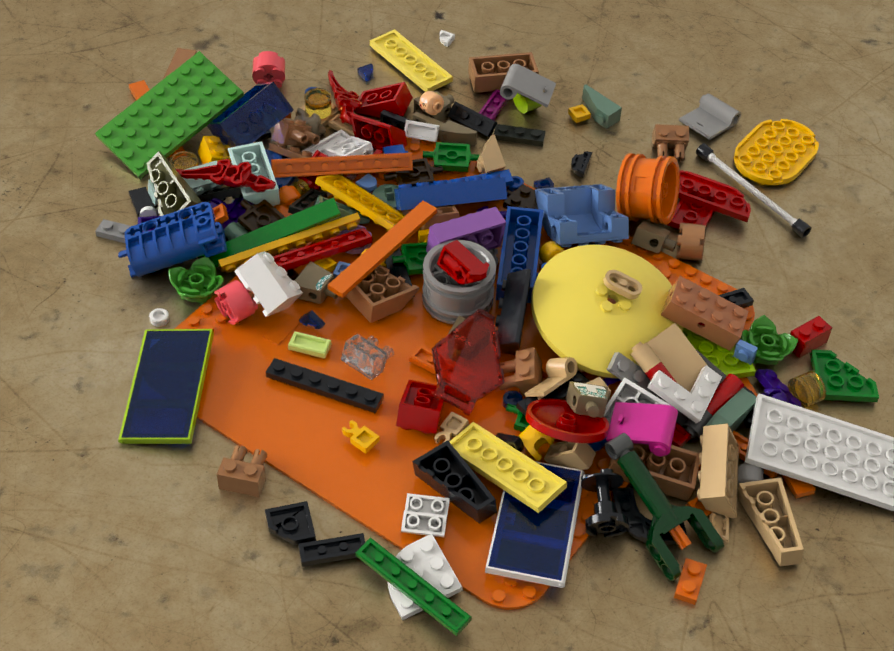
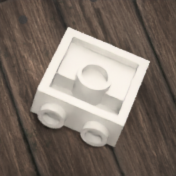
M350 136L325 149V153L329 157L370 155L374 153L371 142Z

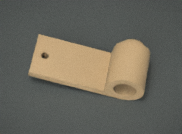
M572 357L549 359L546 364L548 378L525 392V397H537L540 400L573 378L578 368L576 360Z

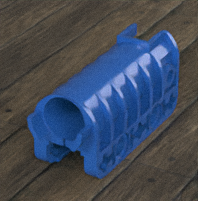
M202 202L129 227L125 231L126 250L120 251L118 257L128 256L130 262L128 268L131 278L135 276L142 277L143 275L154 273L163 268H169L178 263L181 264L184 261L195 259L202 255H205L207 258L227 252V244L221 223L215 222L214 210L209 202Z

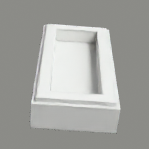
M406 120L404 131L408 138L437 142L440 125Z

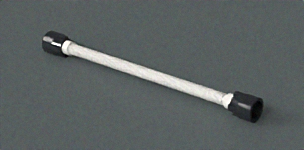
M703 143L697 148L696 154L706 162H713L790 223L793 228L792 230L797 235L805 238L810 233L811 226L800 218L797 220L785 212V210L718 159L714 154V150Z

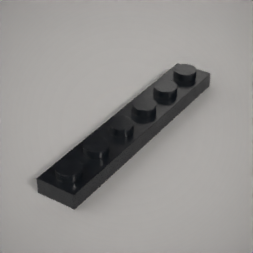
M276 358L273 359L266 371L267 378L373 413L377 412L384 399L383 393Z

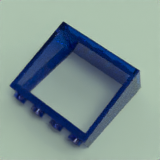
M274 82L260 83L247 91L240 100L208 124L207 127L214 136L220 137V140L230 147L251 144L294 109Z

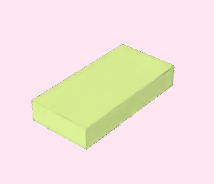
M294 331L288 344V350L326 358L332 342L329 339Z

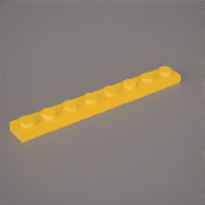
M357 212L220 259L218 263L221 273L236 270V267L241 266L260 252L265 251L271 255L282 254L294 247H304L306 243L312 241L319 242L323 237L329 235L336 236L343 230H353L360 223L359 214Z

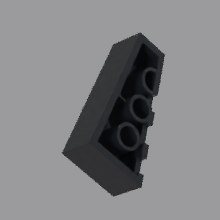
M448 440L412 461L417 477L445 498H450V502L476 522L481 523L497 513L496 499Z

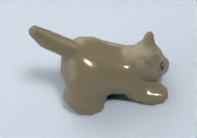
M297 109L298 116L295 117L294 121L296 119L306 121V125L312 127L311 132L319 136L326 133V129L321 124V118L318 114L313 113L309 117L305 110Z

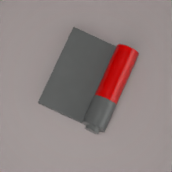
M697 349L696 351L708 367L722 376L700 422L696 424L678 411L676 423L691 435V439H699L700 435L703 434V426L709 422L724 404L744 388L743 382L733 374L726 376Z

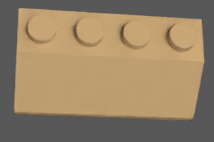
M728 424L703 426V435H700L702 452L699 453L701 470L698 471L700 489H697L698 501L702 502L706 510L730 518H737L739 445Z

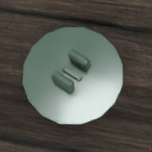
M393 184L381 185L374 189L372 195L396 209L394 189H398L399 186Z

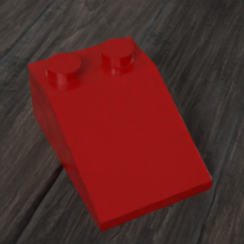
M405 82L362 92L358 99L362 102V106L358 107L354 112L380 118V113L383 110H387L403 117L413 97Z
M408 380L399 404L396 426L404 430L413 429L424 434H436L448 387Z

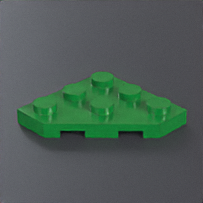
M811 350L810 358L814 380L819 387V391H821V398L819 400L878 402L879 394L874 380L863 377L859 374L857 368L848 362L844 363L836 358L837 354L831 350Z

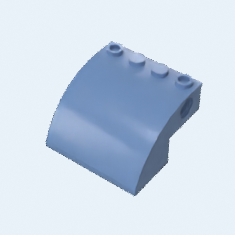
M603 184L535 189L537 207L543 210V227L547 235L561 247H571V244L577 243L579 246L589 245V242L605 244L606 241L610 240L614 243L623 242V239H629V217L615 211V189Z

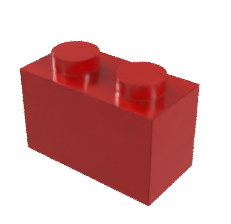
M817 316L793 329L790 335L797 338L798 342L792 352L801 358L810 353L812 349L815 350L826 344L832 327L820 316Z

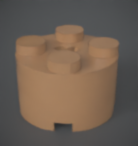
M680 223L679 233H682V235H678L677 246H681V248H677L676 259L702 261L706 225Z

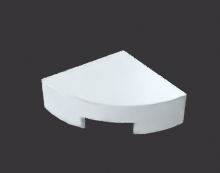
M441 30L440 42L448 47L454 41L455 34Z

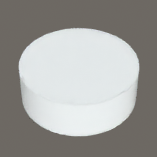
M145 206L140 211V217L158 216L157 209L152 206Z
M163 308L151 311L149 315L151 324L156 327L165 326L169 322L168 311Z

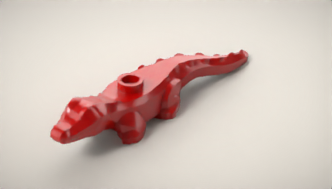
M329 70V83L334 92V99L338 110L341 111L340 119L342 123L352 125L350 114L354 113V110L358 107H361L362 102L357 100L359 98L357 93L345 90L334 77L333 71Z
M229 159L219 160L217 165L198 169H176L181 177L186 179H208L218 185L250 187L255 192L262 193L267 189H274L276 186L273 180L262 175L256 176L252 174V167L249 162L232 165Z

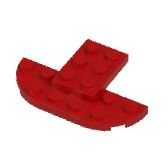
M679 170L680 187L678 198H680V201L676 206L671 222L667 224L668 226L680 229V223L707 226L715 211L748 222L751 212L750 204L746 202L744 195L739 190L689 171Z

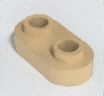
M609 270L603 280L607 288L628 299L638 298L642 291V285L639 281L618 270Z

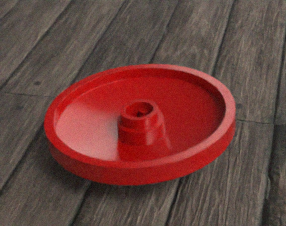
M561 399L533 401L528 405L525 415L527 422L537 431L559 440L574 443L602 441L607 437L610 426L605 417H590L574 413L566 400Z

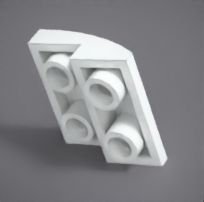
M407 493L401 532L420 535L432 534L437 537H445L450 498Z

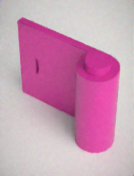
M615 402L606 440L610 441L625 433L631 438L633 443L649 444V449L654 455L666 456L671 450L678 411L671 405Z

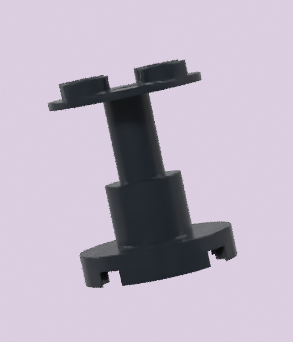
M605 468L600 470V473L584 474L581 476V487L587 491L597 492L598 502L594 504L595 515L590 516L585 521V530L590 536L597 537V533H604V537H614L625 533L626 527L629 529L628 517L624 514L616 513V504L610 498L611 489L619 488L624 482L623 477L613 473L612 469Z

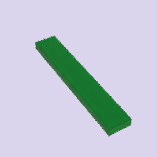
M371 537L356 552V557L454 635L458 636L471 622L472 617Z

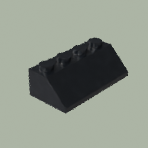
M531 269L508 273L507 280H503L501 291H505L504 298L500 297L498 309H502L501 316L497 315L495 327H498V333H494L492 345H495V352L516 355V351L520 349L530 289Z

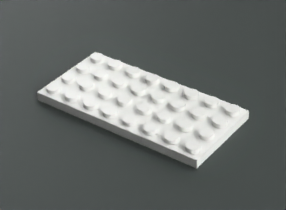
M760 393L757 395L745 463L894 511V437Z

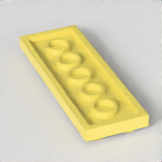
M395 29L370 40V46L423 91H434L453 82L452 75Z
M474 422L449 441L471 469L537 513L542 511L567 488L565 480Z

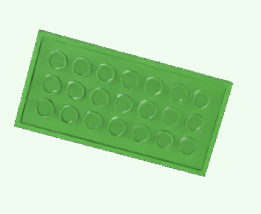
M199 51L99 129L95 135L141 179L149 173L146 163L158 151L165 158L169 157L244 96V92Z

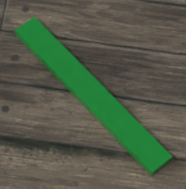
M333 197L226 242L227 252H222L209 258L213 261L215 267H218V260L310 229L341 216Z

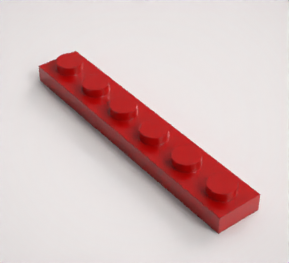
M361 228L273 256L274 262L285 270L295 269L308 264L310 261L315 262L373 243L372 236L365 228Z

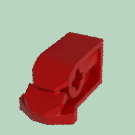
M458 240L443 246L437 265L459 284H468L485 279L490 265L487 262L483 264Z

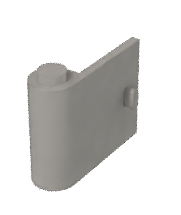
M513 64L508 69L500 89V94L505 99H513L519 93L548 107L556 83L519 64Z
M708 93L701 97L699 108L679 118L681 123L710 140L736 125L740 120L741 112Z

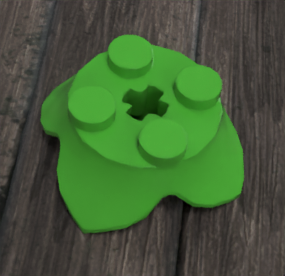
M205 256L194 261L188 270L183 267H174L169 269L168 272L170 282L177 290L180 298L190 302H199L200 304H204L214 295V291L218 290L224 282L221 275H216V267L213 261Z
M765 315L759 317L751 324L749 332L743 330L741 340L758 347L753 361L754 364L777 365L779 361H782L784 357L795 349L798 339L790 334H778L775 324Z

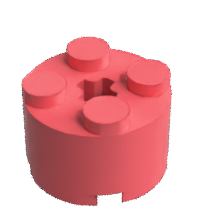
M264 51L259 53V56L254 57L252 78L258 88L282 87L285 80V60L283 57L278 56V53Z
M234 280L214 291V294L218 295L215 301L224 317L228 316L231 319L228 322L232 325L251 316L258 309V305L254 299H251L248 293L250 291L238 280Z

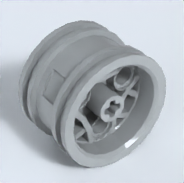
M455 240L438 244L427 253L423 262V305L432 317L447 324H454L458 316L473 323L484 318L493 306V284L496 276L495 259L483 246L471 241L458 240L483 264L486 262L490 264L485 279L468 284H459L437 265L443 246Z

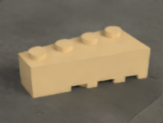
M781 477L739 483L737 498L779 566L801 564L804 548Z

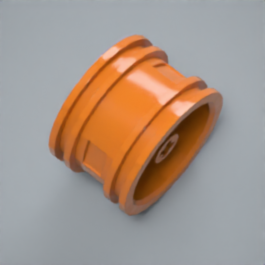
M628 153L622 161L617 179V211L629 217L630 221L650 219L654 224H669L674 216L679 196L680 173L677 159L673 156H659L657 159L646 158L644 154Z

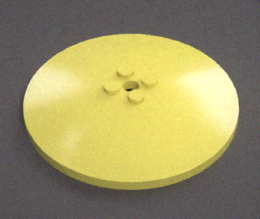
M583 245L557 254L541 269L532 290L531 310L533 319L540 335L548 346L561 358H574L578 369L601 377L617 378L607 371L614 353L620 352L637 364L631 356L633 352L631 348L639 342L643 344L649 342L675 323L661 316L668 293L672 287L668 279L655 266L642 257L613 246ZM609 270H618L639 281L642 285L639 297L628 299L607 288L603 282L606 273ZM608 298L614 299V300L616 301V303H615V304H612V303H611L610 301H608L607 299H608ZM676 323V325L683 332V327Z

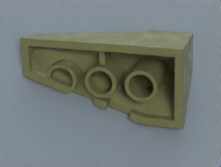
M158 151L146 163L150 180L154 184V197L158 201L159 207L157 209L160 216L202 203L197 194L161 152Z

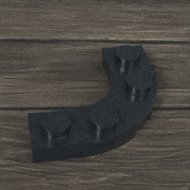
M633 488L611 489L610 494L612 501L616 504V513H621L628 517L629 529L626 527V531L634 538L646 543L652 520L640 513ZM684 523L680 524L681 528L687 535ZM669 532L661 536L666 545L676 544Z

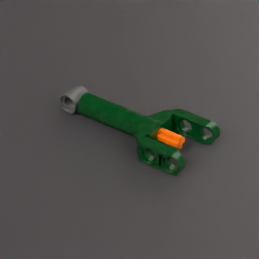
M622 433L605 443L606 452L613 460L618 459V465L652 514V524L647 534L646 548L666 578L674 581L681 576L679 563L661 536L669 532L680 550L691 544V541L680 524L687 520L704 546L712 552L717 553L724 548L723 540L703 510L690 506L679 507L672 505L668 501L636 451H631L634 448L631 438L627 434Z

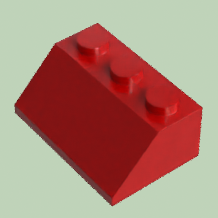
M354 113L350 114L354 136L371 142L373 149L383 151V147L401 144H403L404 148L407 146L404 130Z

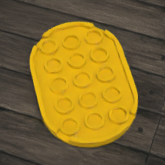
M781 119L780 121L766 120L759 123L737 145L733 158L734 164L743 177L757 182L759 185L788 184L796 179L816 157L819 142L816 141L815 134L801 123L788 119Z

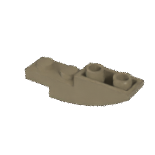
M417 111L413 114V121L440 125L437 140L441 142L470 144V146L477 145V131L451 120L443 123Z

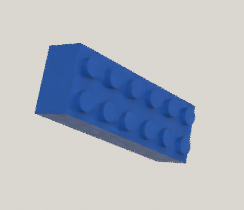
M500 174L486 175V179H482V176L468 177L469 181H465V178L451 179V183H447V180L433 181L434 185H429V182L416 183V187H412L411 184L398 185L399 188L394 189L396 210L414 209L422 201L437 207L507 199L505 177L500 178Z
M507 206L496 300H500V297L504 298L505 291H501L503 280H507L508 273L531 269L527 303H531L532 290L537 274L543 210Z

